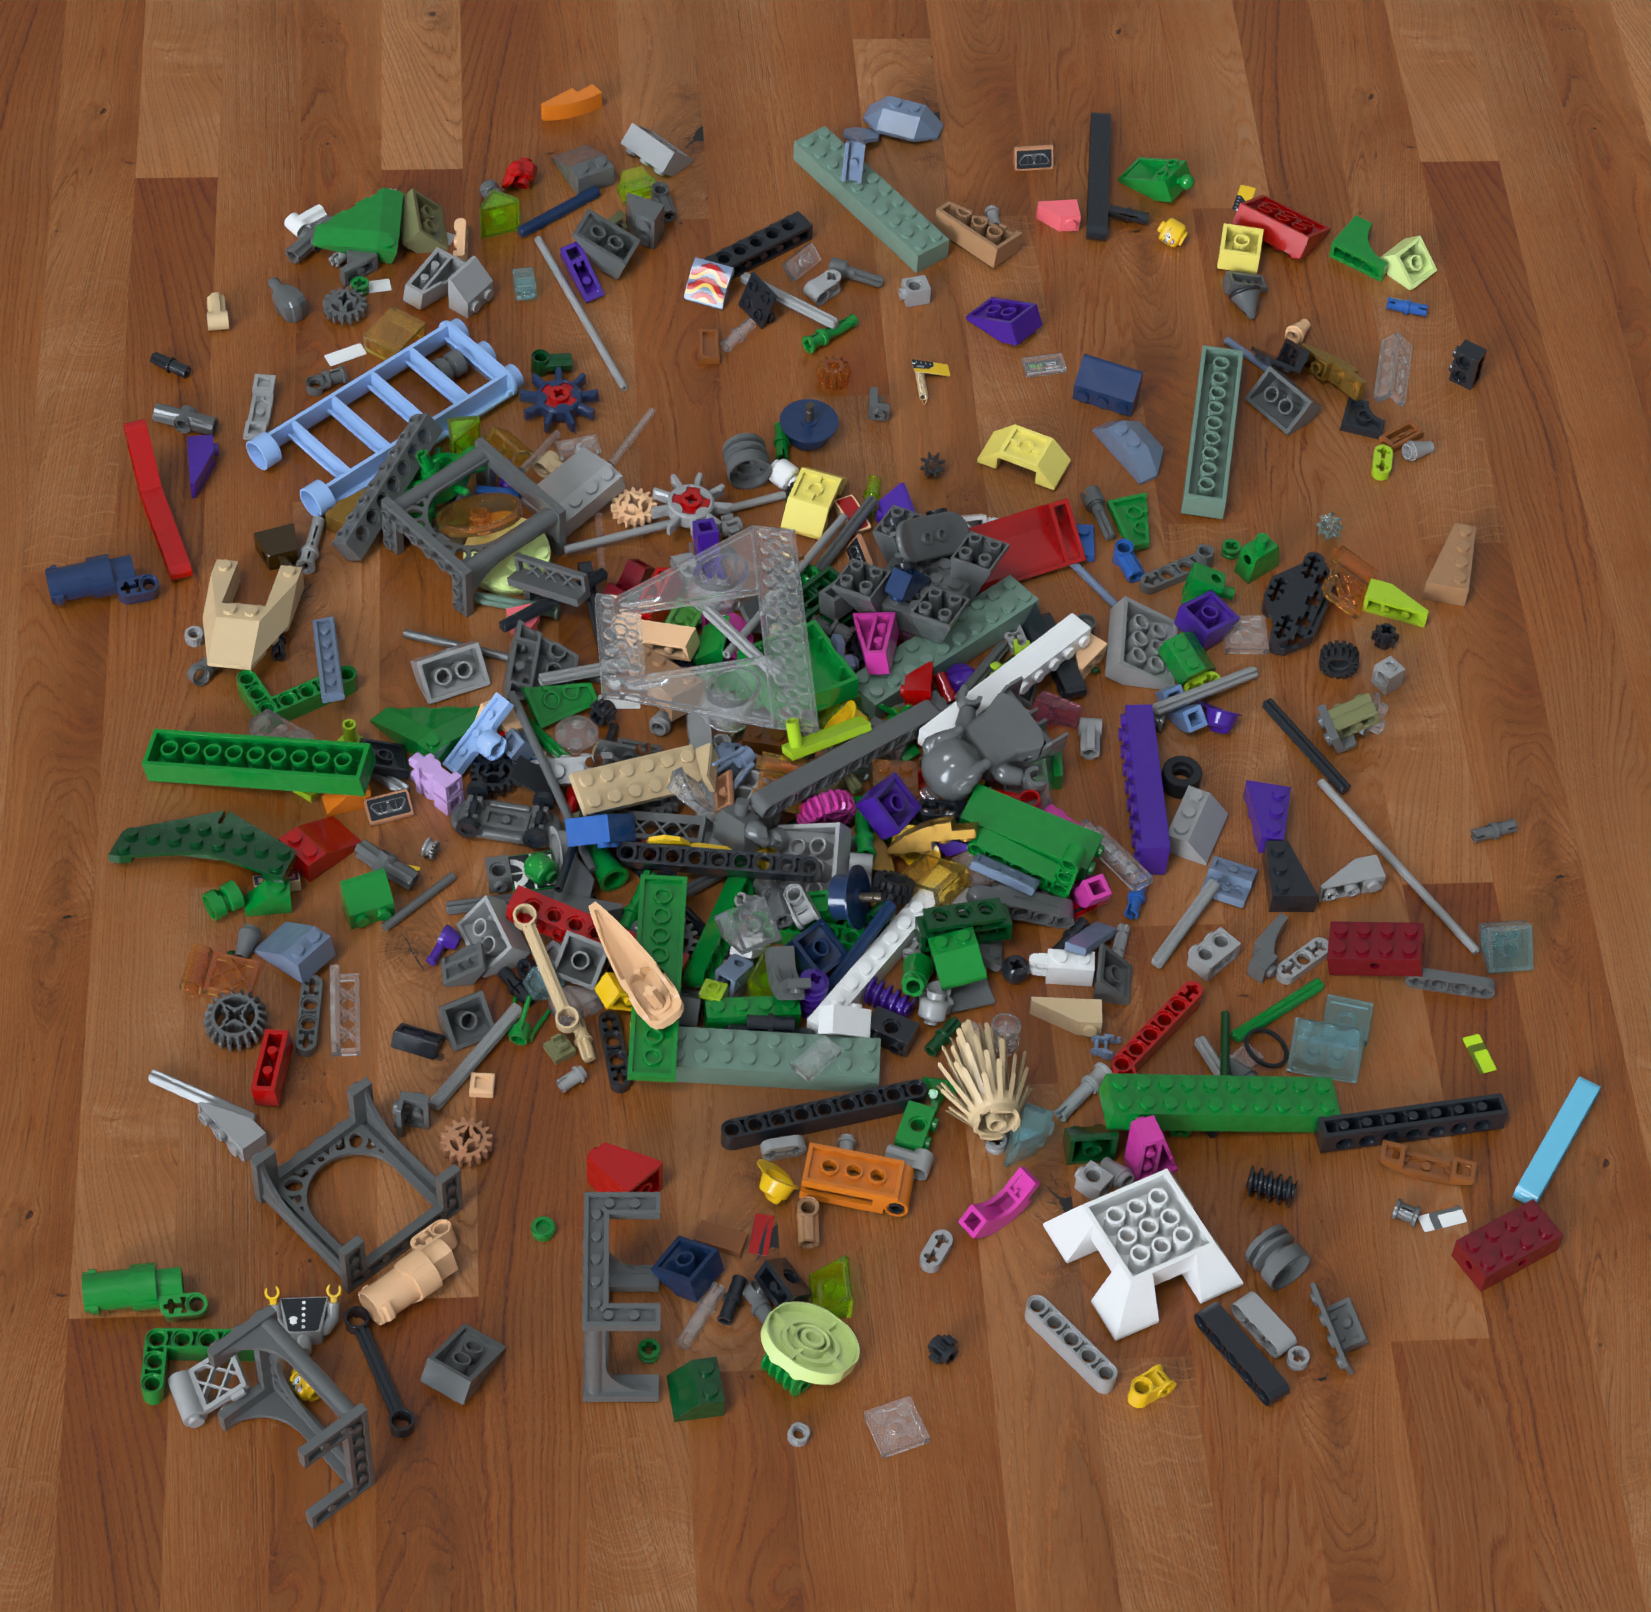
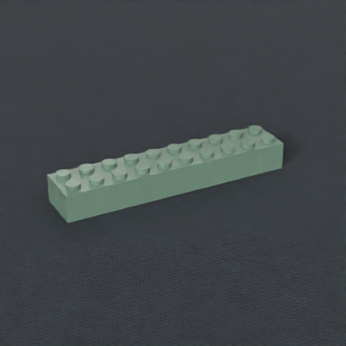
M826 126L794 141L793 160L914 272L918 273L948 257L949 239L865 162L861 183L852 180L841 181L845 144Z
M1202 346L1181 513L1223 519L1244 351Z
M1011 575L1007 576L973 598L941 644L915 635L896 647L890 674H868L866 667L855 673L859 678L858 696L850 699V701H854L856 706L870 719L874 716L881 719L889 713L879 709L878 704L893 707L904 702V698H900V685H904L905 675L927 662H933L934 675L940 672H947L954 664H966L1003 640L1005 633L1015 632L1019 624L1022 627L1035 602L1039 608V599Z
M679 1026L675 1082L858 1092L879 1086L881 1038Z

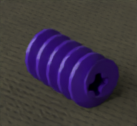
M807 969L800 976V978H811V988L805 989V999L799 1000L801 1016L806 1019L828 995L829 978L818 969Z
M874 976L866 989L864 1003L866 1005L872 1004L874 1009L878 1005L908 1018L916 1006L917 998L909 1002L910 995H905L902 998L901 989H898L894 994V985H890L885 989L886 981L883 980L878 985V977Z

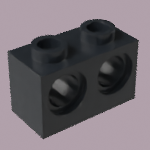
M1466 339L1461 346L1457 345L1452 354L1454 360L1449 367L1451 372L1449 380L1471 391L1480 379L1487 349Z

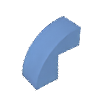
M1175 684L1155 692V695L1159 702L1184 691L1181 684ZM1187 704L1167 712L1169 720L1186 733H1191L1208 725L1201 704Z

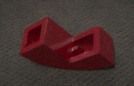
M638 558L628 559L619 581L609 582L601 598L618 608L626 606L627 597L648 583L655 568Z

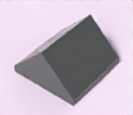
M567 930L553 968L557 977L594 991L595 986L607 969L608 957L602 943Z
M1102 943L1099 945L1096 962L1093 999H1102L1104 1003L1127 1005L1130 1003L1132 965Z
M483 990L438 1007L439 1027L453 1051L481 1041L494 1026Z

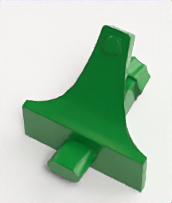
M878 704L879 709L891 714L885 721L913 707L911 704H906L905 707H890L885 704Z
M923 1076L922 1081L927 1085L930 1106L936 1108L937 1115L940 1105L946 1096L941 1093L936 1085L941 1086V1082H943L954 1093H956V1090L947 1079Z

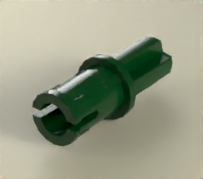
M957 1017L950 1018L941 1029H937L934 1037L924 1046V1050L929 1056L936 1057L942 1049V1045L945 1046L951 1042L950 1037L956 1033V1030L962 1024Z

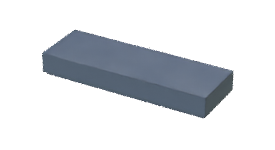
M980 853L975 856L969 867L971 870L1029 896L1034 895L1041 882L1034 877Z
M1096 921L1067 940L1064 949L1086 956L1099 947L1100 944L1115 936L1116 928Z

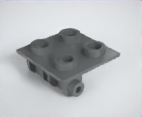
M987 979L951 988L949 997L953 998L954 1005L950 1013L995 1004Z

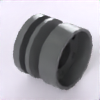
M741 433L730 437L724 443L722 455L728 481L732 486L745 490L754 489L769 480L771 466L762 437L753 433Z
M1275 1225L1261 1233L1245 1252V1259L1257 1272H1261V1277L1272 1290H1280L1294 1282L1307 1269L1311 1261V1256L1299 1243H1294L1295 1238L1284 1225Z

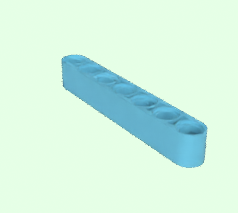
M1581 1076L1578 1077L1521 1178L1512 1198L1524 1204L1532 1199L1537 1203L1539 1202L1593 1106L1601 1086Z

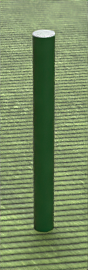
M1222 1011L1220 1022V1075H1229L1230 1012Z

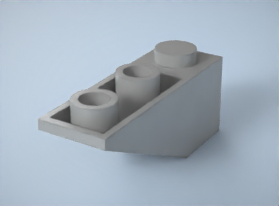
M1377 854L1354 859L1320 886L1318 902L1332 901L1336 898L1353 897L1357 894L1381 890L1386 875Z
M200 1101L198 1103L199 1120L204 1126L208 1125L213 1130V1134L220 1142L224 1141L228 1145V1149L234 1157L239 1156L243 1162H246L258 1151L267 1147L266 1133L252 1118Z

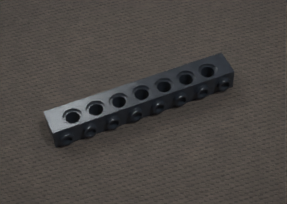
M1502 1093L1320 1117L1317 1120L1314 1135L1319 1152L1326 1153L1382 1145L1383 1140L1399 1143L1503 1129L1508 1116V1110Z

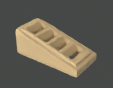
M707 743L696 748L695 754L702 779L709 792L711 791L712 793L716 790L718 765L713 766L712 763L718 760L719 757L713 745Z

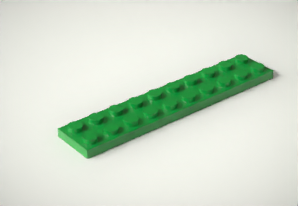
M641 874L636 940L654 959L661 972L665 973L680 996L687 877ZM632 1005L627 1080L675 1082L679 1018L673 1024L656 1030L651 1028L637 1014Z

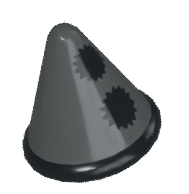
M1259 285L1244 286L1232 291L1228 298L1250 320H1253L1256 316L1261 287Z

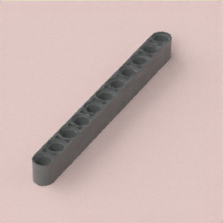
M924 700L872 728V731L855 737L762 787L750 796L749 805L764 820L769 819L918 738L919 729L942 711L930 700Z

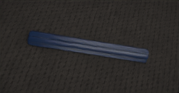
M592 186L520 225L517 228L518 235L524 238L600 196V190L596 186Z
M885 901L829 977L827 994L834 989L864 954L895 912L897 906L892 901Z

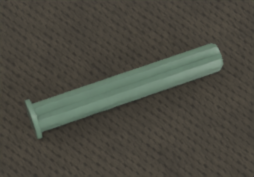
M478 591L474 595V603L503 609L535 603V601ZM561 604L540 615L554 617V620H558Z

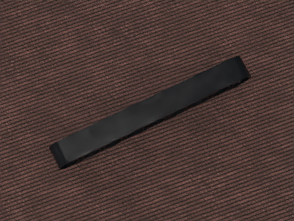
M1091 112L1086 239L1106 241L1111 136L1110 113Z
M623 842L617 848V856L621 864L631 869L656 871L666 869L681 873L814 883L822 875L818 860L812 856L639 842ZM629 851L634 852L631 858H623L625 853ZM649 854H656V857L653 860H646V857ZM673 855L679 856L675 862L668 861ZM695 857L702 858L698 864H692V859ZM717 859H724V863L722 865H714V862ZM739 861H747L746 866L743 868L736 867ZM762 863H770L767 869H759ZM786 864L793 865V868L790 871L782 870L783 866ZM809 866L816 867L812 873H806L805 869Z
M913 1079L729 1119L721 1126V1145L726 1150H738L760 1145L763 1141L791 1135L802 1136L902 1114L905 1112L909 1100L925 1105L927 1085L922 1080Z

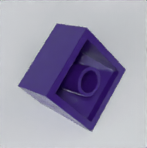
M1210 590L1180 605L1174 624L1182 632H1193L1205 650L1217 644L1239 621L1240 617Z
M896 772L866 792L856 803V807L881 840L899 834L922 808Z

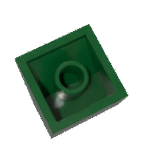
M1103 1124L1065 1128L1062 1141L1066 1165L1088 1164L1090 1160L1095 1163H1101L1106 1157L1114 1160L1119 1138L1118 1131L1107 1130L1106 1125Z
M717 1357L691 1360L666 1376L674 1422L724 1416L725 1400Z

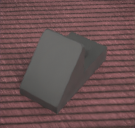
M348 250L347 264L340 268L341 284L346 288L351 284L353 278L358 276L366 277L377 271L378 255L372 252Z

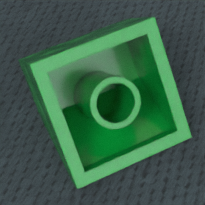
M723 616L730 623V616ZM712 623L703 626L702 635H698L700 640L699 650L693 656V664L696 665L701 675L724 669V656L722 653L729 645V639Z
M1182 632L1166 640L1157 651L1176 682L1181 684V686H1184L1186 682L1205 672L1216 669L1193 632Z
M384 868L340 881L342 910L351 930L358 927L362 928L378 921L388 920L395 914L394 900Z
M973 926L928 938L931 957L942 991L987 979Z

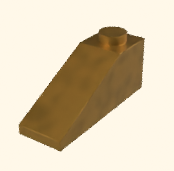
M367 488L338 501L333 508L327 511L325 520L328 531L336 534L343 527L347 516L353 511L357 505V500L364 494Z

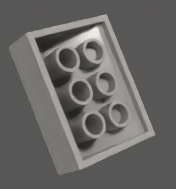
M585 447L578 450L537 484L566 510V537L625 489L623 476L610 463ZM524 497L519 499L532 514L535 515L539 512Z
M1124 596L1110 609L1105 676L1122 685L1162 690L1174 685L1175 678L1157 651L1166 640L1178 635V627L1174 624L1175 620Z
M840 822L778 825V827L786 831L789 843L786 848L776 851V853L815 857L822 870L821 878L814 883L774 880L781 888L786 889L791 884H799L806 892L829 890L830 881L834 875L848 874L851 828ZM786 864L783 866L782 870L790 871L793 868V865ZM809 866L805 869V872L812 873L816 867Z

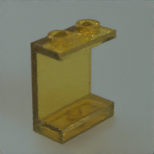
M392 306L363 335L364 350L383 360H387L402 351L416 336L420 338L426 336V322Z
M927 854L919 856L901 872V875H907L908 878H912L915 881V887L932 891L936 907L950 904L970 885L966 865Z

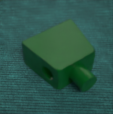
M1258 533L1254 540L1242 547L1234 572L1247 584H1250L1278 567L1279 546L1267 534Z
M1194 562L1183 585L1181 604L1210 590L1219 598L1232 601L1235 588L1225 586L1226 575L1223 572Z

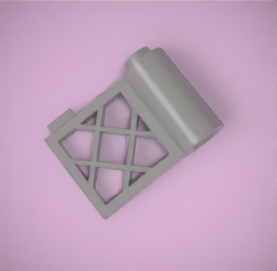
M237 1354L231 1358L227 1369L220 1367L215 1369L209 1363V1359L206 1358L189 1370H182L172 1374L167 1380L182 1422L185 1426L191 1428L203 1425L210 1412L231 1399L235 1402L246 1395V1390L250 1388ZM206 1368L211 1369L207 1381H200L198 1373ZM217 1371L225 1373L221 1386L213 1384ZM231 1376H238L241 1384L233 1389L227 1388ZM210 1389L219 1390L216 1399L209 1403L207 1397Z

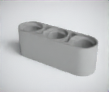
M1250 1291L1231 1305V1311L1235 1318L1272 1357H1280L1297 1344L1293 1332L1255 1292Z

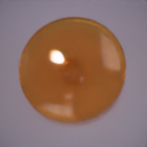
M484 493L465 497L450 503L438 512L436 516L438 530L444 535L459 538L492 534L512 526L522 517V502L518 497L506 493Z

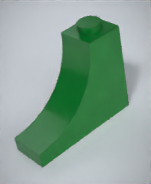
M1355 215L1332 241L1329 257L1381 282L1385 278L1388 263L1380 259L1369 245L1368 240L1373 223Z

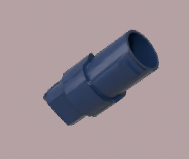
M108 554L85 558V562L60 567L51 565L45 570L51 601L54 605H65V601L94 596V599L115 594H118L120 602L130 605L153 600L159 595V581L157 577L152 574L136 576L131 555L109 559ZM148 584L155 586L151 590H147L144 588V586Z

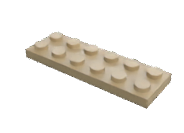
M692 744L573 772L568 776L584 817L697 791L706 787Z

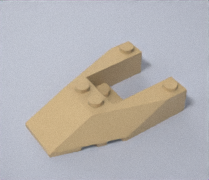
M216 560L210 577L203 613L208 666L252 670L266 655V650L270 645H275L279 641L278 637L290 628L304 590L302 567L281 565L266 606L232 603L241 582L238 561Z

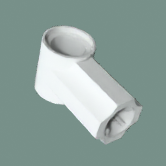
M319 204L300 215L298 213H291L286 218L284 225L299 238L304 228H313L323 218L327 217V214Z

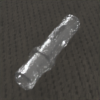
M713 1282L705 1297L698 1301V1308L675 1341L678 1347L682 1348L684 1346V1350L687 1351L690 1349L709 1316L716 1312V1306L726 1292V1288L720 1284L718 1286L717 1282Z

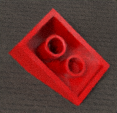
M334 816L296 826L279 838V841L295 850L296 862L293 867L299 870V873L309 882H312L353 853L356 845L362 842Z

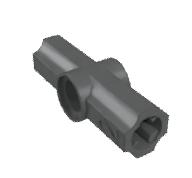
M331 216L323 218L313 228H304L299 235V239L285 250L286 256L292 263H299L312 251L319 252L323 249L312 246L314 230L320 223L324 224L331 220Z
M156 403L152 415L153 421L173 425L181 433H189L190 430L208 435H215L219 424L217 417L198 413L195 408L189 405L177 408Z

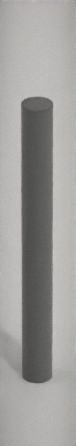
M452 872L447 874L381 924L382 929L385 932L389 931L455 881V875Z

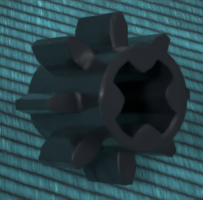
M928 451L927 458L921 457V461L925 465H922L920 470L925 469L927 471L926 477L929 474H934L935 478H937L938 471H945L940 466L945 463V459L940 460L938 458L939 452L936 455H931V452ZM930 460H933L934 463L938 462L936 469L927 466Z
M1388 623L1381 624L1380 626L1376 625L1375 631H1372L1371 639L1375 640L1374 646L1382 650L1389 649L1390 647L1394 648L1395 642H1398L1399 634L1395 633L1396 627Z
M601 698L599 701L595 700L590 705L592 708L589 712L590 719L596 725L604 727L606 724L610 725L616 720L613 715L617 711L612 701Z
M940 1334L936 1335L928 1345V1350L931 1353L928 1358L936 1365L939 1363L941 1365L943 1363L946 1365L950 1364L958 1355L959 1351L955 1346L958 1341L949 1334L947 1336L945 1334L943 1336Z

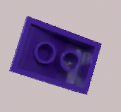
M990 297L966 316L969 322L995 339L1011 345L1021 344L1026 337L1034 334L1042 326L1036 303Z

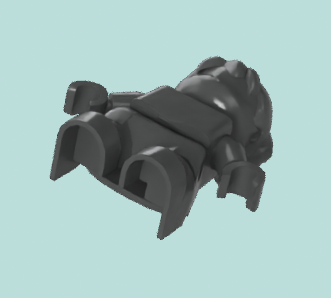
M1022 676L1005 685L987 710L977 718L976 711L979 709L983 697L978 696L975 700L967 699L968 684H963L960 687L956 700L959 712L955 727L934 733L926 737L923 742L922 776L935 794L949 801H960L968 798L972 791L975 790L977 784L981 783L983 777L988 781L995 779L1002 785L1020 786V783H1022L1024 791L1028 789L1035 790L1041 795L1045 791L1047 783L1043 780L1035 782L1031 779L1036 777L1038 766H1031L1026 772H1023V769L1016 766H1024L1040 757H1052L1065 748L1069 734L1065 732L1051 741L1046 731L1048 720L1044 718L1036 723L1033 718L1038 714V707L1028 712L1019 697L1023 681Z

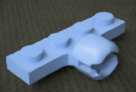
M496 692L442 764L454 773L456 771L463 775L478 754H481L490 761L501 758L506 751L507 744L506 740L497 733V729L514 705Z

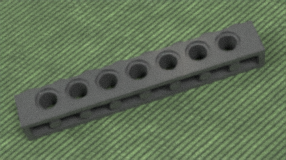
M428 413L414 414L409 419L408 425L398 436L396 444L389 450L387 458L378 467L375 477L368 483L366 491L357 500V505L353 511L347 516L345 524L336 533V538L332 545L347 561L362 560L382 528L381 500L386 496L394 500L405 492L420 468L415 454L422 449H427L430 452L443 432V429Z

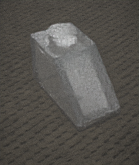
M266 709L250 720L249 735L301 739V728L270 709Z

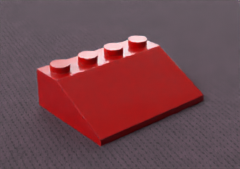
M1265 195L1240 203L1232 225L1264 229L1262 242L1271 244L1273 249L1288 253L1289 257L1296 260L1307 257L1331 231V228Z

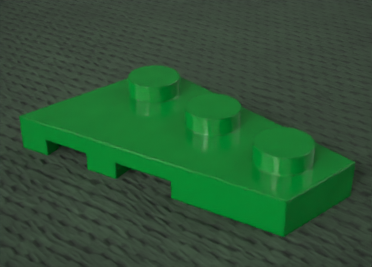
M1147 492L1107 500V509L1122 539H1128L1133 543V551L1149 548Z
M591 683L521 688L533 718L541 728L585 710L595 700H598Z

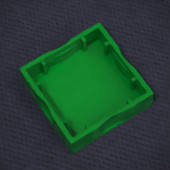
M816 620L790 629L777 637L764 639L753 644L782 671L783 677L779 682H774L740 649L737 650V669L744 676L779 727L786 725L785 721L789 718L802 719L858 696L859 678L846 660L834 649L831 640Z

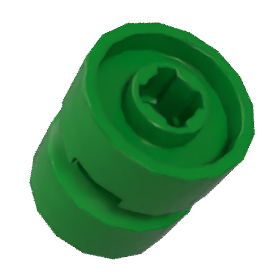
M233 880L219 885V890L211 889L202 894L203 904L214 921L227 916L228 911L235 912L245 907L244 897Z

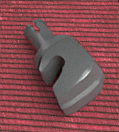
M272 277L268 281V287L273 291L272 300L278 315H282L288 323L304 319L308 314L304 295L297 288L289 284L283 285L278 277Z

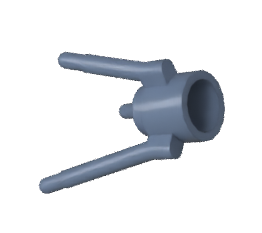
M747 745L741 746L736 751L712 763L713 766H717L729 760L718 768L717 774L732 764H735L740 769L742 767L745 768L733 785L734 790L737 789L748 772L755 767L753 761L756 760V755Z

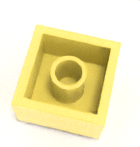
M1224 223L1217 268L1257 274L1264 229Z

